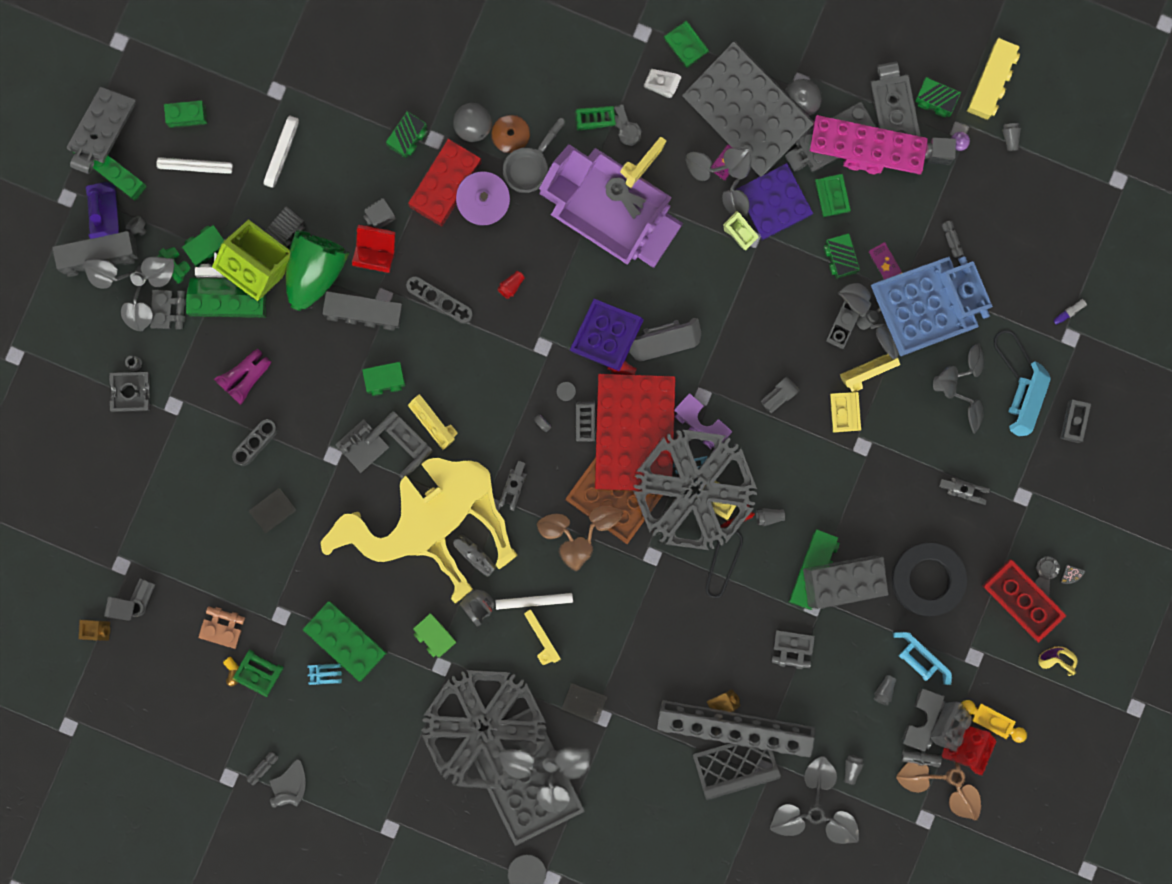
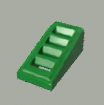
M614 106L576 109L575 111L577 130L616 125ZM605 112H608L609 121H605ZM597 113L601 115V122H598ZM589 114H593L592 123H590ZM582 115H585L586 123H582Z

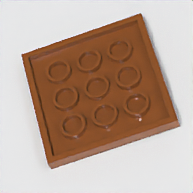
M595 457L565 500L588 517L595 508L600 506H610L622 510L623 516L620 521L607 531L625 544H628L645 521L633 491L595 489ZM652 493L646 495L645 500L650 513L663 495Z

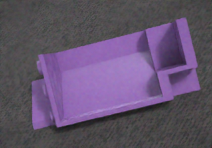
M568 144L552 163L539 188L542 196L556 204L551 215L627 265L632 259L636 260L638 257L654 268L683 224L667 213L671 207L668 203L672 197L640 177L632 188L628 186L629 193L646 200L643 203V208L633 204L641 213L633 219L622 201H613L606 195L605 186L610 179L621 178L625 182L627 181V178L620 173L623 166L596 148L589 156H586Z

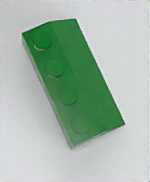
M190 278L186 297V314L189 316L266 317V294L257 301L227 278Z

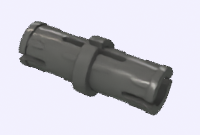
M903 749L901 762L915 763L918 766L930 765L940 767L942 757L941 755L925 753V751L914 752Z

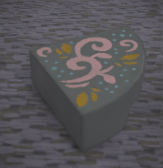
M1066 565L1060 583H1075L1082 578L1085 571Z

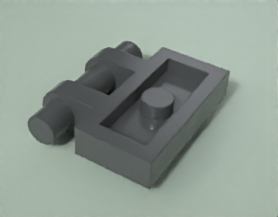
M152 291L151 309L153 311V319L150 323V328L171 329V322H176L175 329L183 330V322H185L186 318L184 316V305H186L185 291H178L177 298H173V291ZM172 305H177L176 315H171Z
M776 630L773 650H780L781 653L780 656L772 655L771 663L779 664L782 667L789 665L795 666L796 669H810L811 661L804 660V654L812 655L815 636ZM787 652L798 653L797 659L787 658Z

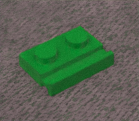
M687 21L664 36L665 41L686 68L709 52Z
M843 174L815 179L823 217L851 211Z

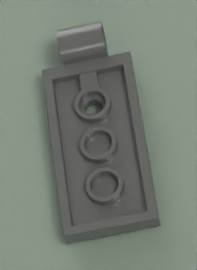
M897 61L877 65L880 80L870 81L879 128L921 137L908 74L899 76ZM894 96L897 101L895 103H891L889 100L890 97Z
M103 87L99 88L67 145L69 151L75 152L70 163L71 168L90 174L94 166V160L104 163L131 114L136 100ZM91 136H97L98 138L94 140L91 139Z
M862 102L832 117L833 119L876 127ZM813 128L808 130L796 142L798 148L785 155L794 172L804 168L806 165L810 167L811 172H814L839 158L810 151Z

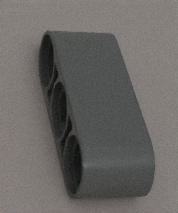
M268 419L261 421L235 449L232 455L233 461L240 466L250 464L277 434L278 427L276 423ZM266 424H272L273 430L269 434H265L263 430ZM253 438L260 440L257 448L251 447L250 443ZM241 452H245L247 455V459L244 462L238 461V454Z

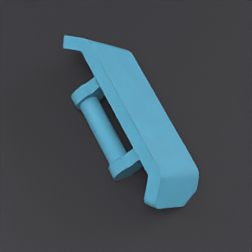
M1036 361L1031 363L1034 370L1032 379L1020 377L1012 406L1008 411L1011 414L1018 415L1017 422L1009 426L1010 431L1018 436H1027L1032 433L1051 380L1047 370ZM1026 386H1029L1021 410H1019V406L1023 398Z
M907 632L893 633V638H904L910 643L899 654V657L912 666L925 681L938 669L942 673L943 684L951 685V672L911 634ZM913 648L933 665L928 671L909 654Z

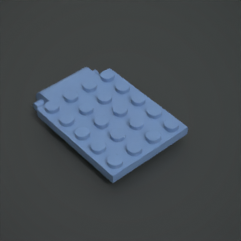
M964 256L958 259L961 266L954 268L950 257H946L871 285L900 357L978 328L975 314L981 313L983 319L990 317L988 309L993 306L974 261L968 263Z

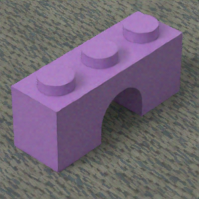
M689 393L674 410L676 414L674 417L681 424L684 422L690 426L688 430L726 435L722 441L723 443L732 431L719 419L711 426L700 424L698 413L704 406ZM703 441L709 449L715 447L713 442Z

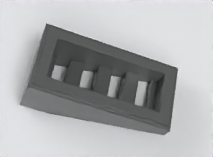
M576 401V441H595V401ZM580 408H591V411H580ZM580 416H591V419H580ZM580 424H591V427H580ZM580 431H591V435H580Z

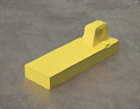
M660 137L637 166L627 162L622 167L620 173L627 178L625 183L627 186L632 188L665 146V139Z
M886 354L844 372L840 376L847 388L849 387L852 393L863 389L862 381L897 367L900 363L898 358L893 360L889 354Z
M420 394L408 404L442 450L455 440L454 437L458 433L453 426L445 427Z
M531 609L525 612L524 615L545 648L537 655L542 665L552 661L554 663L559 661L561 658Z

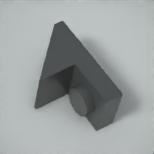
M108 597L104 616L129 621L132 617L134 602L116 597Z

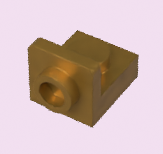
M80 620L79 639L109 640V621Z
M733 689L707 701L710 709L727 712L735 711L741 706L740 699Z

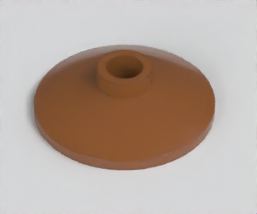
M514 115L504 116L493 126V142L503 152L512 153L515 150L524 148L529 141V127L520 117ZM513 130L514 134L512 136L507 135V131Z

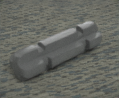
M944 222L942 227L946 231L945 235L949 247L952 248V255L954 258L963 255V250L959 246L960 242L956 230H953V222Z
M270 752L266 759H263L253 770L254 773L247 777V781L255 785L259 778L270 769L271 764L278 760V756Z

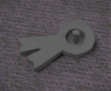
M622 104L619 107L615 106L614 110L617 116L615 115V126L620 129V140L625 145H635L641 140V128L637 123L628 122ZM607 112L605 113V118L609 121V116Z
M610 179L605 186L606 195L613 201H622L631 217L635 219L636 215L641 213L633 204L643 208V203L646 200L629 193L628 186L623 179Z
M1045 556L1037 562L1036 571L1039 577L1034 583L1049 597L1050 579L1057 577L1060 565L1054 557Z

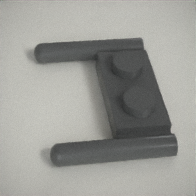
M394 411L364 439L366 444H371L386 430L414 458L400 473L401 479L405 476L408 477L433 452Z

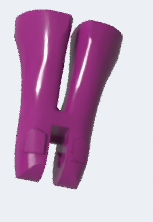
M259 349L251 352L232 370L214 379L240 405L246 399L252 386L272 362L265 357L255 366L254 364L263 355ZM248 372L246 377L237 386H235V384Z

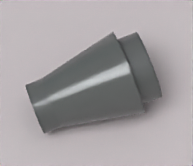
M1019 123L1003 124L1004 129H1002L1007 145V151L1019 150L1021 131Z
M761 508L756 510L757 524L764 527L785 521L784 509Z
M885 676V679L874 693L875 701L883 705H888L889 702H892L896 683L894 677Z
M849 754L848 758L845 759V783L855 785L864 765L862 757Z

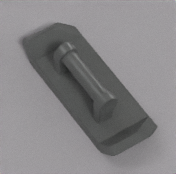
M692 318L689 323L682 325L676 320L673 323L655 328L643 329L644 335L635 337L629 352L635 360L646 361L696 347L701 339L699 319Z

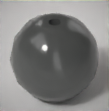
M797 79L791 82L784 90L809 117L815 114L821 106L822 93L818 85L811 80Z
M472 102L467 103L457 109L453 117V127L457 135L463 140L470 142L480 141L489 134L492 128V117L483 105Z

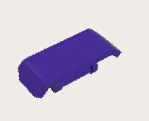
M102 182L86 186L90 228L89 238L93 239L119 233L115 185Z

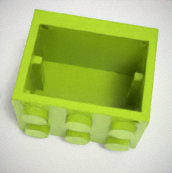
M247 220L222 243L212 268L259 301L283 278L288 260L290 259V250L253 222Z

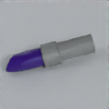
M1082 299L1073 306L1068 307L1054 319V323L1059 324L1067 318H1071L1076 312L1087 305L1086 302Z

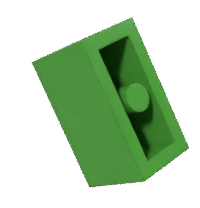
M432 613L413 628L415 630L413 635L420 643L424 641L429 646L426 649L433 657L437 655L440 658L457 643Z

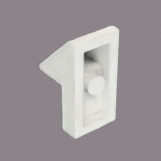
M651 69L644 87L671 98L678 87L681 76L676 73Z
M214 253V261H215V259H216V257H217V254H216V253ZM201 264L200 267H195V276L198 278H226L212 268L210 264Z

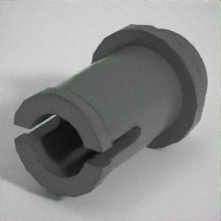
M128 356L125 359V364L131 371H138L142 367V361L139 357Z

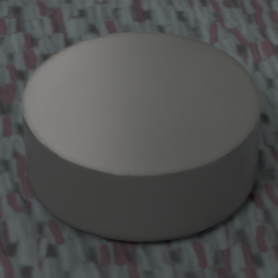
M563 382L559 384L557 396L560 400L570 401L574 398L576 390L572 383Z

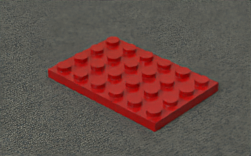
M598 374L595 489L641 491V489L634 488L633 484L640 485L642 481L640 478H636L635 474L643 476L644 473L636 472V470L663 436H665L667 443H669L667 434H670L672 439L674 437V376ZM662 451L651 464L650 471L653 474L672 476L673 459L669 451Z

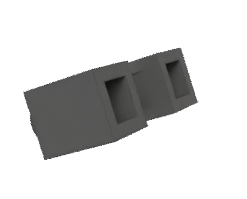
M920 688L914 707L923 710L925 722L919 727L907 725L901 743L922 751L930 748L932 743L930 735L938 721V714L942 712L946 701H943L944 696Z

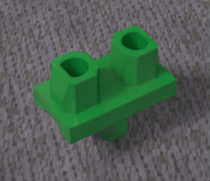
M175 247L167 250L163 248L157 256L173 258L175 260L179 257V253ZM174 261L172 277L179 284L190 271V266L186 261L181 262L179 265Z

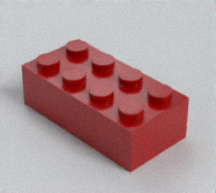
M448 139L409 201V207L438 225L443 226L457 204L456 194L459 185L467 176L476 173L482 163L481 158Z
M1011 559L982 585L1038 643L1066 617L1061 609Z

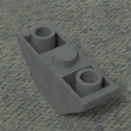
M845 300L826 342L841 349H844L860 315Z

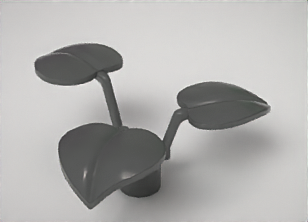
M728 149L724 153L725 166L711 168L712 161L704 153H688L686 155L688 168L691 174L700 181L708 180L711 175L710 172H717L728 168L729 174L732 177H736V180L730 188L731 191L723 193L722 201L724 207L731 215L738 211L744 219H747L750 207L749 200L742 191L735 190V187L739 180L745 178L749 173L751 149Z
M157 256L148 257L134 271H129L118 277H115L118 272L117 267L107 260L90 259L84 262V267L90 283L101 289L109 288L113 280L118 281L130 276L132 283L137 285L133 303L125 302L122 305L121 316L130 328L136 331H143L151 323L153 311L148 304L144 302L137 303L140 289L147 279L154 287L166 285L173 275L174 259Z
M853 283L844 287L838 294L845 299L856 313L860 314L856 321L858 327L862 330H866L869 327L871 329L877 328L876 334L880 344L893 360L896 359L899 352L886 324H876L879 319L878 313L881 311L880 307L875 311L869 310L871 295L868 289L859 283Z
M976 343L970 349L968 355L970 369L968 371L958 373L956 366H950L940 376H935L933 380L935 391H944L947 398L955 396L970 403L968 419L973 433L977 432L982 423L984 415L983 405L980 400H975L974 402V400L960 395L956 391L958 377L972 373L974 377H978L983 370L984 354L979 343Z
M564 749L560 752L550 750L546 753L545 758L541 757L540 761L533 765V756L525 751L506 750L499 754L505 771L515 778L526 777L530 770H534L543 763L545 770L550 772L549 787L542 786L539 788L537 800L542 808L551 813H560L567 807L570 800L569 793L565 788L561 786L553 787L554 772L559 769V771H564L567 777L577 778L585 773L589 763V749Z
M826 757L816 758L809 764L804 776L805 783L809 788H817L815 805L810 807L809 814L801 815L797 806L792 804L782 805L775 812L770 830L780 835L794 836L800 834L805 829V822L802 818L809 819L813 823L829 820L830 822L826 825V834L831 841L840 844L857 843L859 840V829L851 814L845 811H837L833 818L825 817L824 809L819 806L820 788L823 790L831 789L837 781V773Z

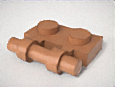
M208 606L206 614L212 615L213 618L212 621L204 619L198 638L236 649L242 630L236 629L235 625L236 623L243 625L245 617L239 616L235 612L222 611V608L219 607L212 608ZM219 619L228 620L229 625L219 624Z

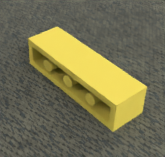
M1000 38L996 40L967 109L968 112L987 120L991 115L995 116L999 105H996L998 98L1002 99L1006 90L1003 85L1005 81L1010 80L1013 73L1010 68L1013 63H1017L1020 53L1017 52L1019 46Z

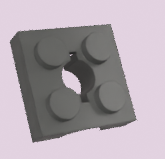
M149 372L109 373L111 412L150 411ZM128 386H133L140 393H135L131 398H126L121 391H124Z

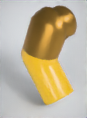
M229 657L223 664L229 670L226 683L228 686L233 687L238 684L237 681L233 680V677L239 666Z

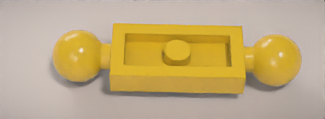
M965 700L961 703L970 715H974L971 721L1005 739L1010 734L1017 743H1022L1026 740L1027 732L1023 728H1013L1016 723L1015 721L983 704L976 708L971 700Z

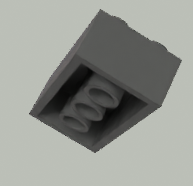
M129 231L52 247L57 270L64 275L67 274L68 277L76 276L78 272L85 271L84 262L90 259L107 260L115 266L119 263H123V265L135 263L134 260L139 259L135 237Z
M867 556L803 569L808 607L821 609L888 595L884 559L880 556Z

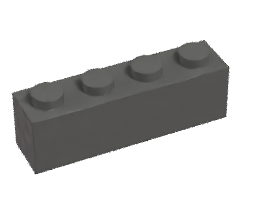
M326 291L322 314L327 317L326 320L337 322L338 319L346 320L345 323L357 325V322H363L364 326L375 328L376 325H381L385 330L394 331L395 328H400L403 305L401 303Z

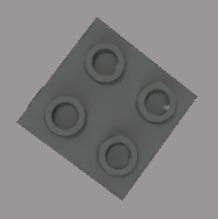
M364 419L335 444L360 473L389 448L379 436L371 444L365 443L364 439L373 429Z

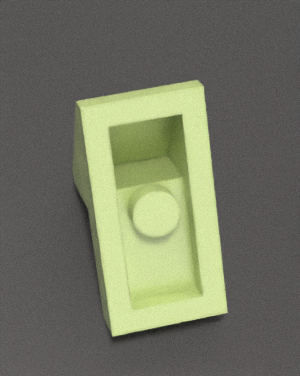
M738 211L723 224L724 231L730 234L744 250L759 237Z

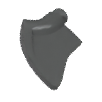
M300 760L294 761L283 775L270 780L275 797L270 798L273 808L289 803L296 807L300 804L306 789L305 771Z

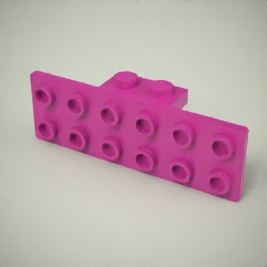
M817 115L810 151L844 158L843 166L851 170H865L870 174H881L884 167L921 174L928 139Z

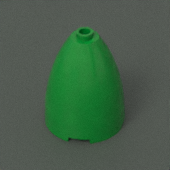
M297 230L290 246V259L286 266V292L288 302L293 309L301 311L308 308L331 287L349 256V252H344V247L324 237L320 238L315 235L310 237V233Z

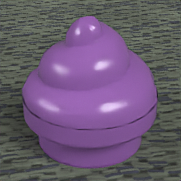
M956 132L951 137V139H956L957 151L965 150L970 144L969 136L964 132Z

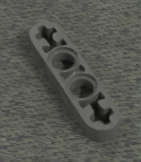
M411 277L407 281L406 288L415 297L459 323L467 324L472 320L473 313L468 306L418 277ZM416 281H418V286L422 289L424 288V285L427 286V288L423 291L422 296L419 295L421 293L420 290L416 288L414 289V291L411 290V282L415 283ZM430 290L437 293V297L433 301L426 298V293ZM445 300L453 302L451 310L443 309L442 304ZM457 305L460 306L458 310H460L461 312H464L465 310L468 311V319H460L461 315L457 312L455 313V315H452V313L456 310Z

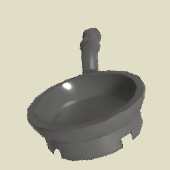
M561 117L556 120L557 122L548 131L549 133L542 141L538 150L521 148L507 156L503 164V176L506 183L513 190L520 193H530L540 188L548 173V165L542 153L553 138L557 136L556 134L562 126L565 125L564 118Z

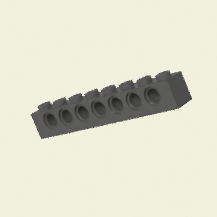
M662 700L657 730L717 740L723 743L750 746L761 750L794 754L800 757H811L816 727Z

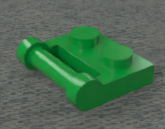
M249 650L236 671L233 680L268 697L284 667L281 665L276 666L255 655L254 651ZM252 661L273 672V675L270 676L249 665V662Z

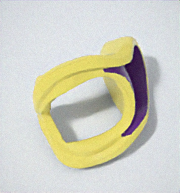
M1065 647L1050 648L1041 653L1038 658L1039 665L1043 669L1050 668L1055 663H1059L1068 670V676L1076 674L1077 657ZM1063 653L1074 661L1072 666L1064 663L1059 654Z

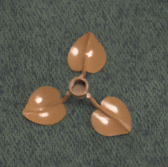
M610 506L595 508L589 515L592 524L590 525L587 540L582 537L575 540L572 538L570 532L566 529L570 525V520L562 514L547 515L540 519L536 525L539 533L548 539L558 538L563 532L567 534L570 541L563 543L560 547V555L571 568L577 571L582 563L592 554L591 537L593 528L596 526V529L599 531L612 528L622 518L623 511Z
M909 762L897 774L896 778L904 788L917 793L929 788L928 778L946 779L949 784L957 785V792L952 793L949 798V806L953 813L973 820H977L981 810L980 795L972 785H964L960 789L965 776L960 771L959 763L955 762L956 768L950 769L946 775H928L929 768L927 765L918 766V764Z

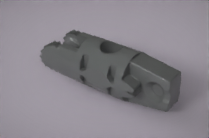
M518 461L515 470L510 469L498 506L503 507L507 494L514 496L510 504V510H515L527 475L523 473L524 462ZM512 482H516L518 484L515 488L511 487L510 485Z
M952 478L951 481L941 479L939 487L948 490L947 494L983 505L986 504L987 500L972 496L974 489L982 493H989L990 488ZM962 486L967 489L966 493L961 492L960 488Z
M461 534L454 540L453 545L484 575L488 577L496 569L491 559L467 536Z

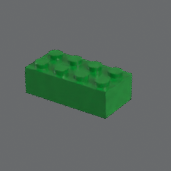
M328 601L303 629L305 633L359 682H362L387 654L380 645L331 601Z

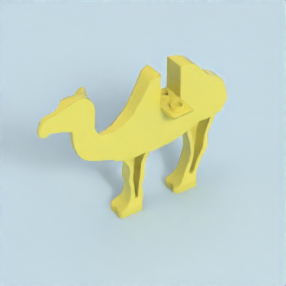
M440 458L428 459L422 463V466L438 485L437 489L433 487L427 491L425 498L421 496L407 476L400 482L401 518L389 536L384 538L375 537L361 519L360 513L354 512L341 516L321 541L322 552L325 555L331 554L333 549L353 543L362 554L377 562H386L407 555H426L432 557L455 585L451 598L454 603L460 601L473 589L458 570L454 559L448 552L445 537L462 523L467 514L471 513L491 531L498 549V560L496 563L498 569H501L518 556L510 547L505 521L496 510L489 471L478 462H451Z

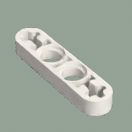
M288 116L264 180V185L274 188L299 123L298 118Z

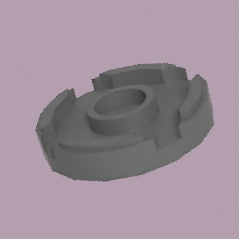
M523 854L516 857L508 869L510 884H544L546 879L544 863L531 854Z

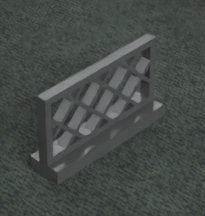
M730 743L693 754L706 800L780 779L781 776L773 751L768 750V756L765 754L766 750L761 752L753 747L746 746L749 750L743 758L734 753L739 744ZM725 750L730 753L726 763L716 759L719 751ZM751 750L761 754L757 764L747 760ZM733 755L743 760L738 770L728 765ZM707 756L712 759L707 769L699 764V757ZM763 756L771 760L772 768L764 769L758 766ZM714 760L724 765L720 775L710 771ZM744 762L755 767L752 774L746 775L740 772ZM726 767L736 772L732 780H726L721 777ZM707 773H710L718 779L714 785L706 787L704 779Z

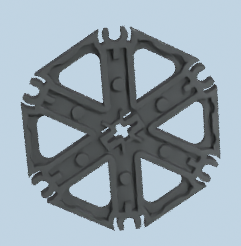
M681 429L684 435L682 437L681 432L676 430L677 438L673 440L671 435L667 434V440L669 441L667 443L665 436H663L636 470V472L644 474L643 476L635 474V477L640 478L642 482L640 485L633 484L634 488L641 489V491L633 490L649 532L655 526L656 528L652 531L653 536L657 532H662L661 542H664L668 536L664 544L709 550L706 544L708 542L709 547L714 549L713 541L718 540L722 546L724 542L721 537L723 536L725 543H727L754 509V507H747L746 505H755V502L749 501V496L751 494L757 495V492L749 489L757 488L741 447L734 453L739 445L734 444L732 448H729L728 442L731 440L729 437L722 443L726 435ZM691 439L711 441L715 446L699 469L688 445ZM667 450L670 452L679 477L653 474L650 471L651 464L662 451ZM731 460L737 461L744 478L742 485L735 486L714 482ZM692 485H699L698 490L700 492L698 494L694 493L693 495H691ZM652 493L676 497L660 518L654 519L651 516L645 500L647 494ZM711 502L738 506L739 513L727 528L720 527ZM693 511L701 531V537L698 540L678 538L675 535V531L688 514Z
M466 670L469 678H467L464 672H461L463 676L461 681H457L452 676L454 685L448 679L423 715L424 717H431V719L424 718L422 720L423 723L430 724L428 729H422V733L429 734L422 735L440 775L442 776L444 771L443 777L445 779L451 774L454 775V779L451 782L453 785L460 778L459 783L456 785L458 787L502 789L499 781H501L502 785L506 788V779L511 778L516 783V778L510 776L502 765L499 754L505 751L501 741L528 742L531 745L529 754L535 758L545 742L537 740H546L545 736L538 734L540 730H546V726L538 724H546L527 683L524 686V681L521 680L519 684H514L516 675L513 674L508 681L511 675L508 672ZM479 680L498 681L501 683V687L485 709L475 689V683ZM450 694H455L467 718L441 717L438 715V710ZM518 698H524L533 713V720L530 722L503 719ZM480 720L485 727L489 726L487 729L489 738L483 732L479 733V730H481ZM439 737L465 738L449 762L443 761L435 745L436 739ZM483 750L494 772V776L490 780L470 779L467 776V772Z

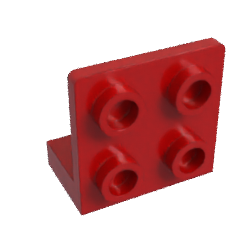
M358 225L357 244L352 266L390 273L395 252L396 233L387 229L383 230Z
M969 727L966 729L963 735V742L958 746L957 750L953 751L944 748L941 756L944 759L969 766L975 774L982 776L997 741L990 732Z

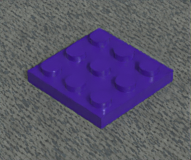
M787 164L736 189L742 191L749 200L748 215L761 240L813 215Z
M594 299L570 351L620 371L644 319Z

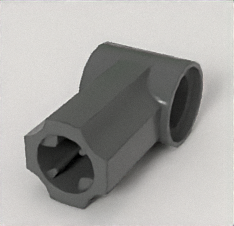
M787 376L760 402L772 414L785 401H789L797 394L800 389Z
M141 578L139 579L130 601L134 602V604L138 603L141 609L137 614L132 612V617H140L145 614L146 606L155 588V584Z

